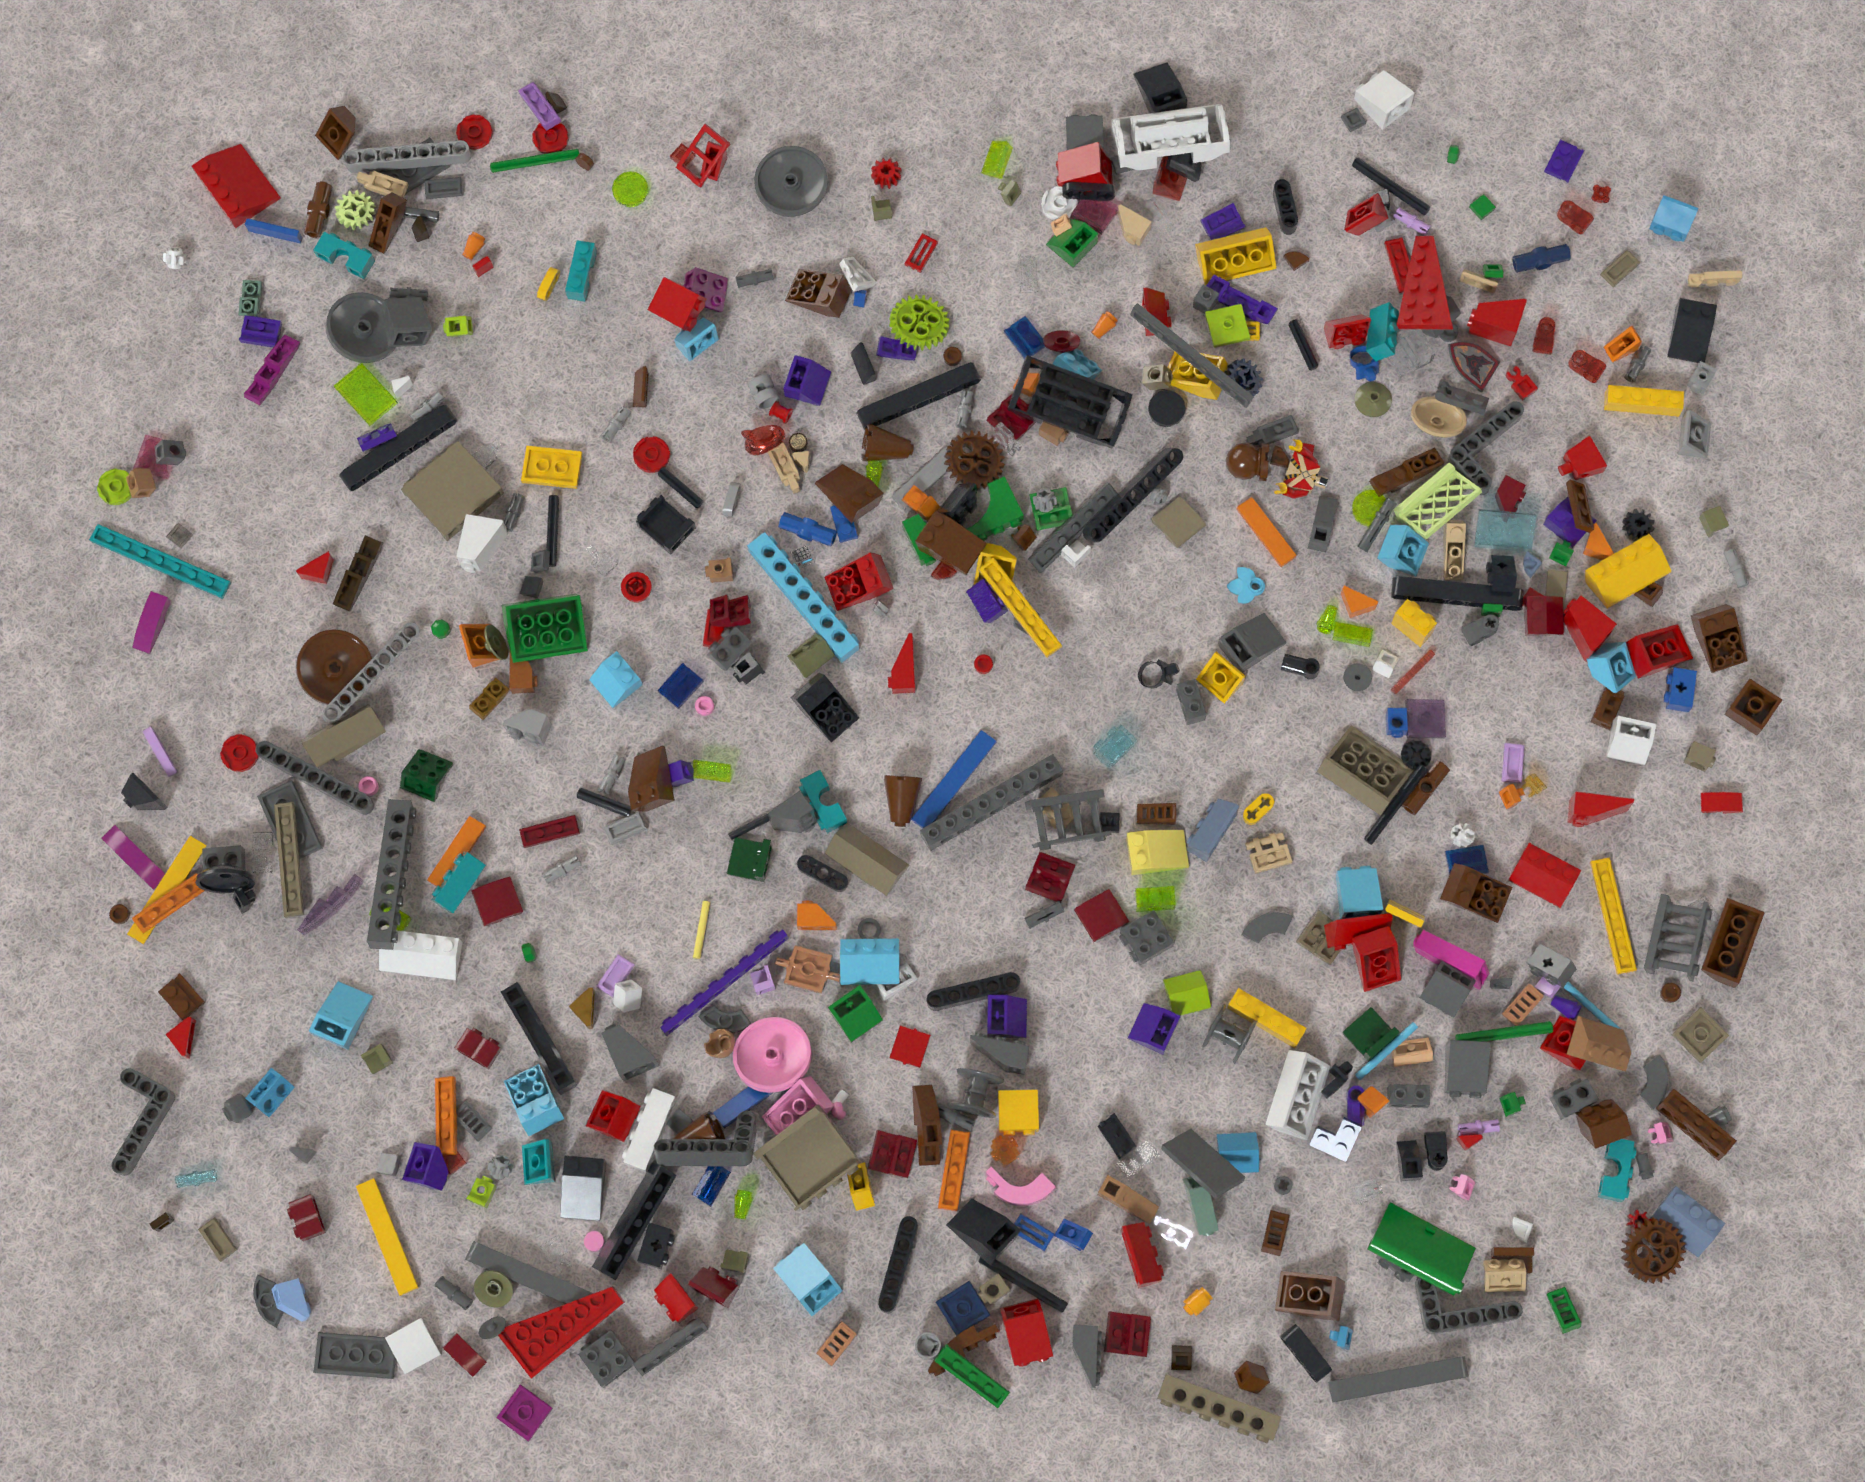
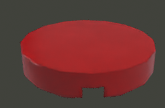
M472 114L463 118V121L457 125L456 134L458 141H465L469 149L477 150L489 144L492 139L493 130L491 123L481 115Z
M539 123L532 133V140L536 149L543 154L560 152L567 146L569 141L568 131L562 123L553 126L547 131Z
M655 436L645 437L635 445L633 458L640 470L647 473H655L662 467L667 466L670 460V451L663 439Z
M242 734L233 735L224 741L220 752L224 765L234 772H244L251 769L259 758L256 753V742L251 737Z

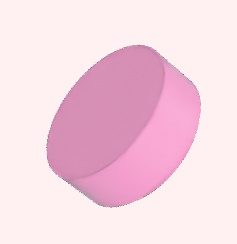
M699 697L695 702V709L698 714L708 716L714 710V702L710 697Z
M367 776L360 780L358 787L364 794L373 796L377 793L379 785L375 778Z
M597 1231L589 1232L584 1238L585 1247L592 1252L601 1250L605 1243L603 1235Z

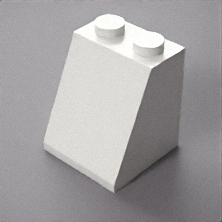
M1383 70L1379 74L1375 73L1365 85L1364 83L1359 85L1355 90L1354 99L1383 130L1410 110L1414 92Z
M466 514L456 556L465 571L474 573L475 570L481 571L508 536V530L503 520Z

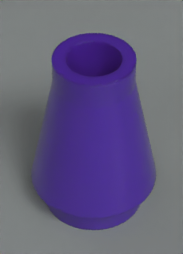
M1557 995L1554 996L1550 1004L1566 1018L1573 1020L1576 1019L1582 1007L1576 1001Z

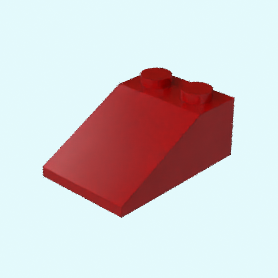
M1678 624L1636 635L1626 642L1638 679L1693 659Z
M1576 791L1569 800L1567 823H1572L1574 827H1584V825L1627 812L1633 805L1634 799Z
M1389 926L1352 938L1353 952L1364 992L1401 981L1398 945Z

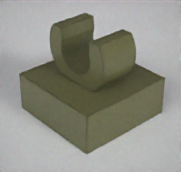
M1010 180L1007 185L1001 183L998 187V190L1002 191L1000 194L1005 204L1012 206L1022 193L1017 182Z

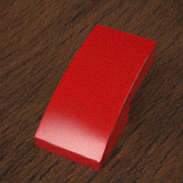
M1738 792L1701 793V812L1742 813L1743 794Z

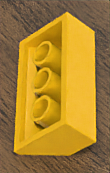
M1267 227L1195 244L1204 285L1209 283L1213 275L1227 281L1277 269L1272 234Z
M1648 534L1586 569L1585 583L1608 609L1671 573V568L1661 546Z

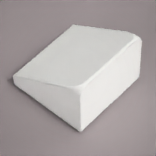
M410 376L391 381L397 399L413 386Z
M1382 650L1372 670L1389 678L1399 658Z

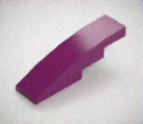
M285 334L264 358V364L254 375V381L244 392V398L259 406L263 403L300 346L299 341Z

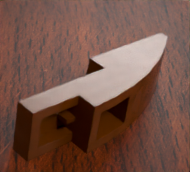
M1434 447L1405 460L1402 465L1371 478L1369 482L1377 496L1380 497L1386 493L1398 491L1436 470L1445 462Z
M932 1084L912 1086L914 1125L917 1126L919 1166L940 1165L939 1145H942V1133Z
M996 1324L977 1333L973 1325L954 1337L947 1345L966 1358L963 1350L967 1349L969 1352L979 1347L978 1343L983 1340L988 1343L996 1339V1334L999 1333ZM933 1360L928 1372L929 1375L934 1374L936 1377L946 1372V1370Z

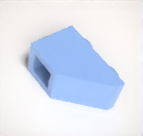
M299 1278L276 1284L271 1289L277 1309L301 1322L306 1321L310 1317L311 1308L309 1303L305 1301V1288L300 1283Z

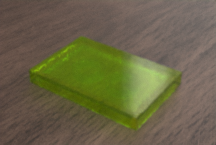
M360 363L333 386L369 427L398 404L397 400L363 363Z

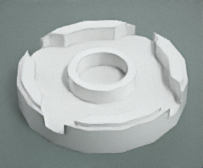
M1055 186L1050 190L1048 189L1042 197L1041 207L1043 213L1053 221L1064 214L1071 218L1077 211L1078 200L1064 198L1062 196V187Z

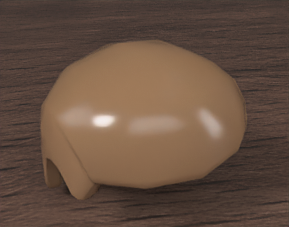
M717 1029L709 1034V1041L704 1043L706 1053L714 1058L728 1057L735 1046L733 1033L727 1029Z

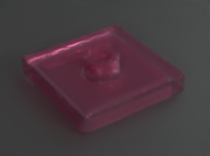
M1081 200L1071 213L1070 218L1085 222L1102 235L1118 214V205L1110 201Z

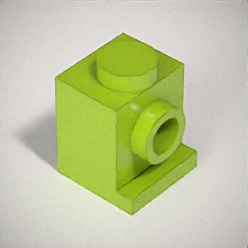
M457 316L445 318L443 323L444 333L448 337L473 335L472 317ZM460 323V330H457L456 326Z
M482 1176L481 1179L476 1178L466 1199L488 1208L497 1188L496 1185L492 1184L494 1180ZM480 1187L485 1188V1191L482 1194L478 1192Z

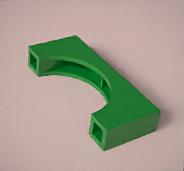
M1005 476L988 483L990 495L988 509L977 523L966 528L983 541L993 534L995 536L1002 534L1006 528L1018 527L1024 521V515ZM918 514L902 521V528L920 565L929 566L935 563L936 559L920 551L915 542L926 525Z

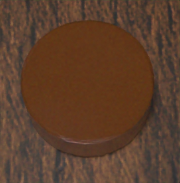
M580 153L575 159L577 164L587 171L594 166L593 160L584 153Z
M957 347L947 348L943 354L944 362L949 366L958 365L962 360L961 351Z
M117 904L110 909L109 916L114 923L124 924L130 917V911L126 906Z
M1675 983L1665 984L1660 990L1661 998L1667 1003L1676 1002L1681 996L1680 987Z

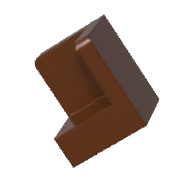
M1247 1360L1234 1372L1239 1388L1254 1394H1258L1270 1383L1265 1368Z

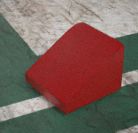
M1462 1135L1458 1136L1456 1140L1466 1151L1481 1141L1483 1136Z

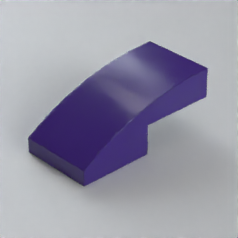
M880 336L876 356L914 361L917 349L914 350L913 345L906 348V342L900 344L901 338L895 340Z

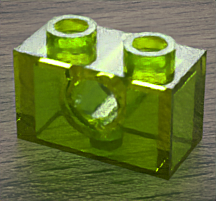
M1174 886L1135 888L1136 912L1175 910Z

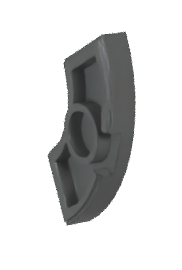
M1279 912L1263 914L1252 920L1241 935L1256 943H1260L1269 934L1280 933L1285 935L1293 916Z
M713 1005L698 1016L711 1029H727L731 1033L741 1032L752 1024L742 1009L726 1013Z
M1660 1055L1643 1067L1647 1076V1083L1640 1096L1651 1110L1661 1103L1668 1087V1072Z
M257 1274L253 1288L256 1307L262 1318L277 1328L284 1312L277 1309L271 1290L276 1285V1282Z

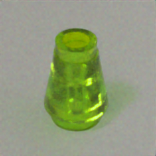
M868 461L865 466L866 476L879 488L884 469L882 462Z
M1327 605L1316 623L1319 632L1331 634L1335 629L1337 607Z
M737 1189V1193L734 1194V1218L746 1219L754 1198L752 1197L753 1192Z

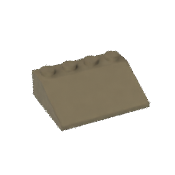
M1352 725L1325 757L1317 770L1318 773L1380 816L1414 771L1408 768L1400 758Z

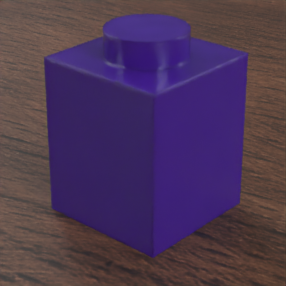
M679 760L668 764L672 787H678L694 781V769L691 762Z

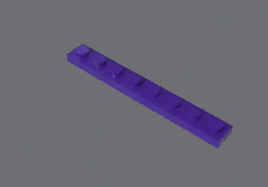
M782 929L780 932L777 930L769 936V941L765 944L760 943L754 948V953L750 956L745 955L738 962L739 965L734 969L732 967L727 969L723 973L724 977L719 981L717 979L712 981L708 985L709 989L704 993L699 992L692 998L693 1001L689 1005L684 1004L681 1006L674 1017L669 1016L660 1027L666 1036L671 1034L787 941L789 938L785 931Z

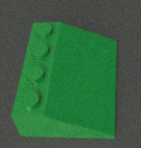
M570 594L501 605L513 663L588 651L580 595Z

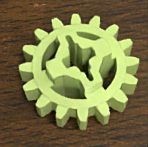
M358 190L355 191V194L348 191V196L342 194L343 200H337L339 206H335L337 211L335 214L340 224H344L345 228L351 226L352 230H355L356 226H358L361 230L363 224L369 226L368 220H374L372 215L376 214L373 209L375 204L370 196H366L365 192L360 195Z

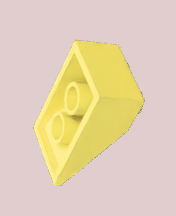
M1145 830L1127 833L1126 841L1131 875L1189 868L1184 830Z

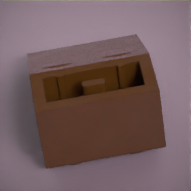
M798 269L785 301L825 316L840 318L852 288L842 274Z
M1724 604L1690 615L1694 632L1711 673L1748 661L1734 607Z
M1454 863L1440 899L1498 923L1513 887L1468 866Z

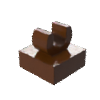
M1024 524L1022 527L1018 526L1017 529L1019 531L1015 535L1011 534V537L1020 549L1026 551L1037 536L1030 526Z

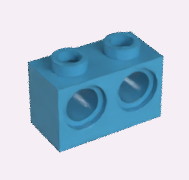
M270 1068L245 1099L266 1116L270 1117L295 1087L282 1075Z

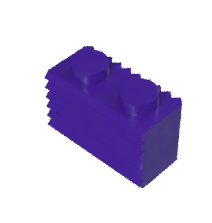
M985 578L966 591L983 622L992 623L1008 612L1006 605Z

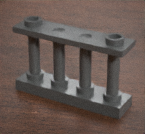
M1104 789L1040 798L1025 802L1026 810L1032 809L1035 812L1040 842L1032 844L1033 848L1039 847L1040 851L1051 849V845L1089 839H1094L1095 842L1105 841L1106 837L1112 834L1111 831H1102L1098 802L1100 798L1105 797ZM1083 801H1087L1090 804L1095 830L1094 834L1084 835L1079 807ZM1063 804H1069L1072 807L1077 836L1066 838L1061 812ZM1051 806V810L1054 811L1058 839L1048 841L1043 811L1044 807Z
M1660 895L1644 964L1646 973L1655 974V970L1660 967L1686 972L1689 981L1694 982V977L1699 974L1700 966L1697 964L1707 920H1711L1712 909H1710L1708 902L1704 901L1702 909L1673 904L1669 895ZM1676 912L1700 917L1698 928L1669 923V920H1667L1668 914ZM1669 930L1696 935L1694 946L1667 942L1663 939L1664 932ZM1667 949L1692 954L1690 964L1686 965L1661 960L1659 957L1660 950Z

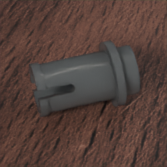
M1648 1153L1635 1156L1640 1171L1639 1176H1641L1642 1180L1654 1177L1653 1173L1655 1172L1651 1169Z

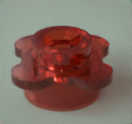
M1598 184L1594 185L1592 201L1608 203L1611 188L1609 186L1601 187Z

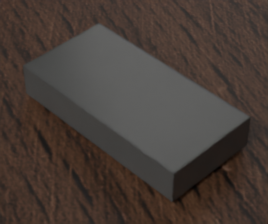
M461 177L424 180L426 200L463 196Z

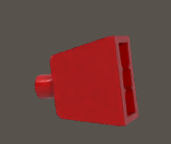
M1588 436L1565 453L1563 457L1565 463L1558 466V471L1561 476L1572 473L1574 479L1579 480L1603 473L1607 468V464L1591 436Z

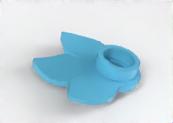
M1238 567V579L1227 584L1229 591L1238 595V603L1242 604L1251 602L1255 596L1261 595L1265 590L1264 581L1256 577L1253 570L1245 567ZM1257 584L1259 588L1255 590L1252 588V585Z

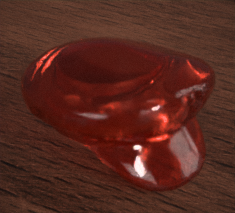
M767 425L753 430L741 431L742 436L746 439L744 443L745 450L754 456L769 452L778 447L785 439L783 428L777 425Z

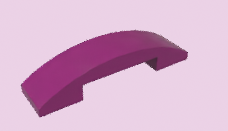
M114 825L101 839L154 890L165 873Z

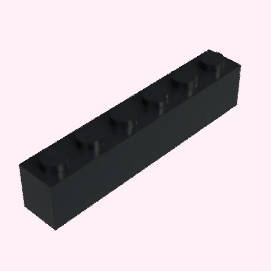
M651 1164L592 1265L594 1269L614 1280L618 1278L677 1175L661 1165Z

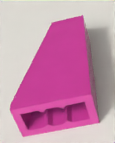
M1425 930L1414 939L1413 945L1416 953L1436 965L1444 961L1476 980L1475 988L1479 990L1482 988L1490 974L1485 960Z

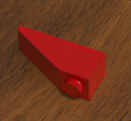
M908 633L892 667L891 677H888V688H892V694L915 693L912 633Z

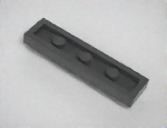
M700 1317L692 1319L683 1329L672 1333L669 1339L655 1345L649 1353L641 1355L633 1363L634 1367L641 1376H644L708 1330L707 1326Z

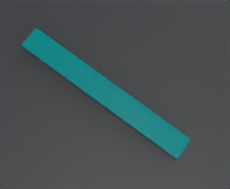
M97 524L89 539L92 543L221 599L224 598L231 585L229 580L100 524Z

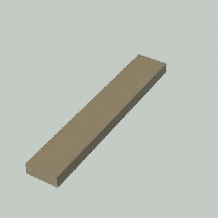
M295 803L274 804L284 917L303 916L305 914Z

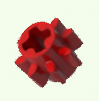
M1637 1209L1634 1211L1635 1216L1632 1214L1627 1215L1630 1222L1626 1226H1632L1637 1229L1638 1226L1635 1224L1637 1219L1643 1221L1644 1225V1219H1648L1646 1211L1639 1214Z

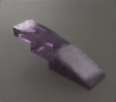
M354 874L344 889L336 886L326 902L319 898L297 930L305 936L321 926L353 897L364 881Z

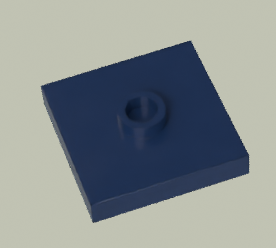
M970 1280L936 1301L956 1336L991 1316Z

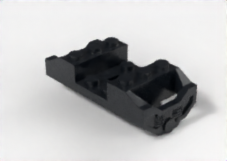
M1027 355L1007 410L1039 424L1045 422L1077 434V438L1112 449L1119 437L1122 424L1125 422L1126 413L1133 394ZM1029 368L1040 369L1027 409L1023 411L1016 403ZM1068 395L1073 398H1076L1077 400L1076 402H1073L1067 399V401L1065 402V399ZM1113 396L1122 403L1120 413L1110 438L1099 439L1098 435L1106 419Z

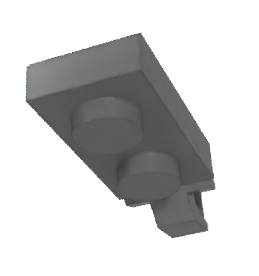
M1292 415L1257 427L1253 431V435L1246 437L1245 441L1253 445L1258 444L1261 447L1262 443L1271 444L1299 433V430Z

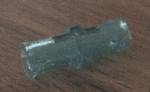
M215 1169L201 1172L196 1170L190 1174L175 1176L177 1188L191 1185L197 1187L202 1183L217 1181Z

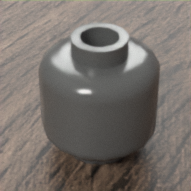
M237 1094L224 1102L222 1110L229 1122L239 1123L252 1114L251 1107H253V1104L245 1099L246 1097L242 1094Z

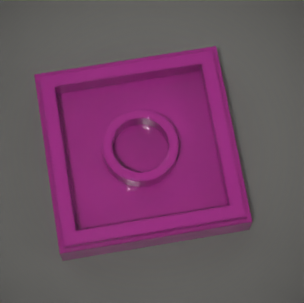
M520 1384L496 1418L529 1442L553 1408Z

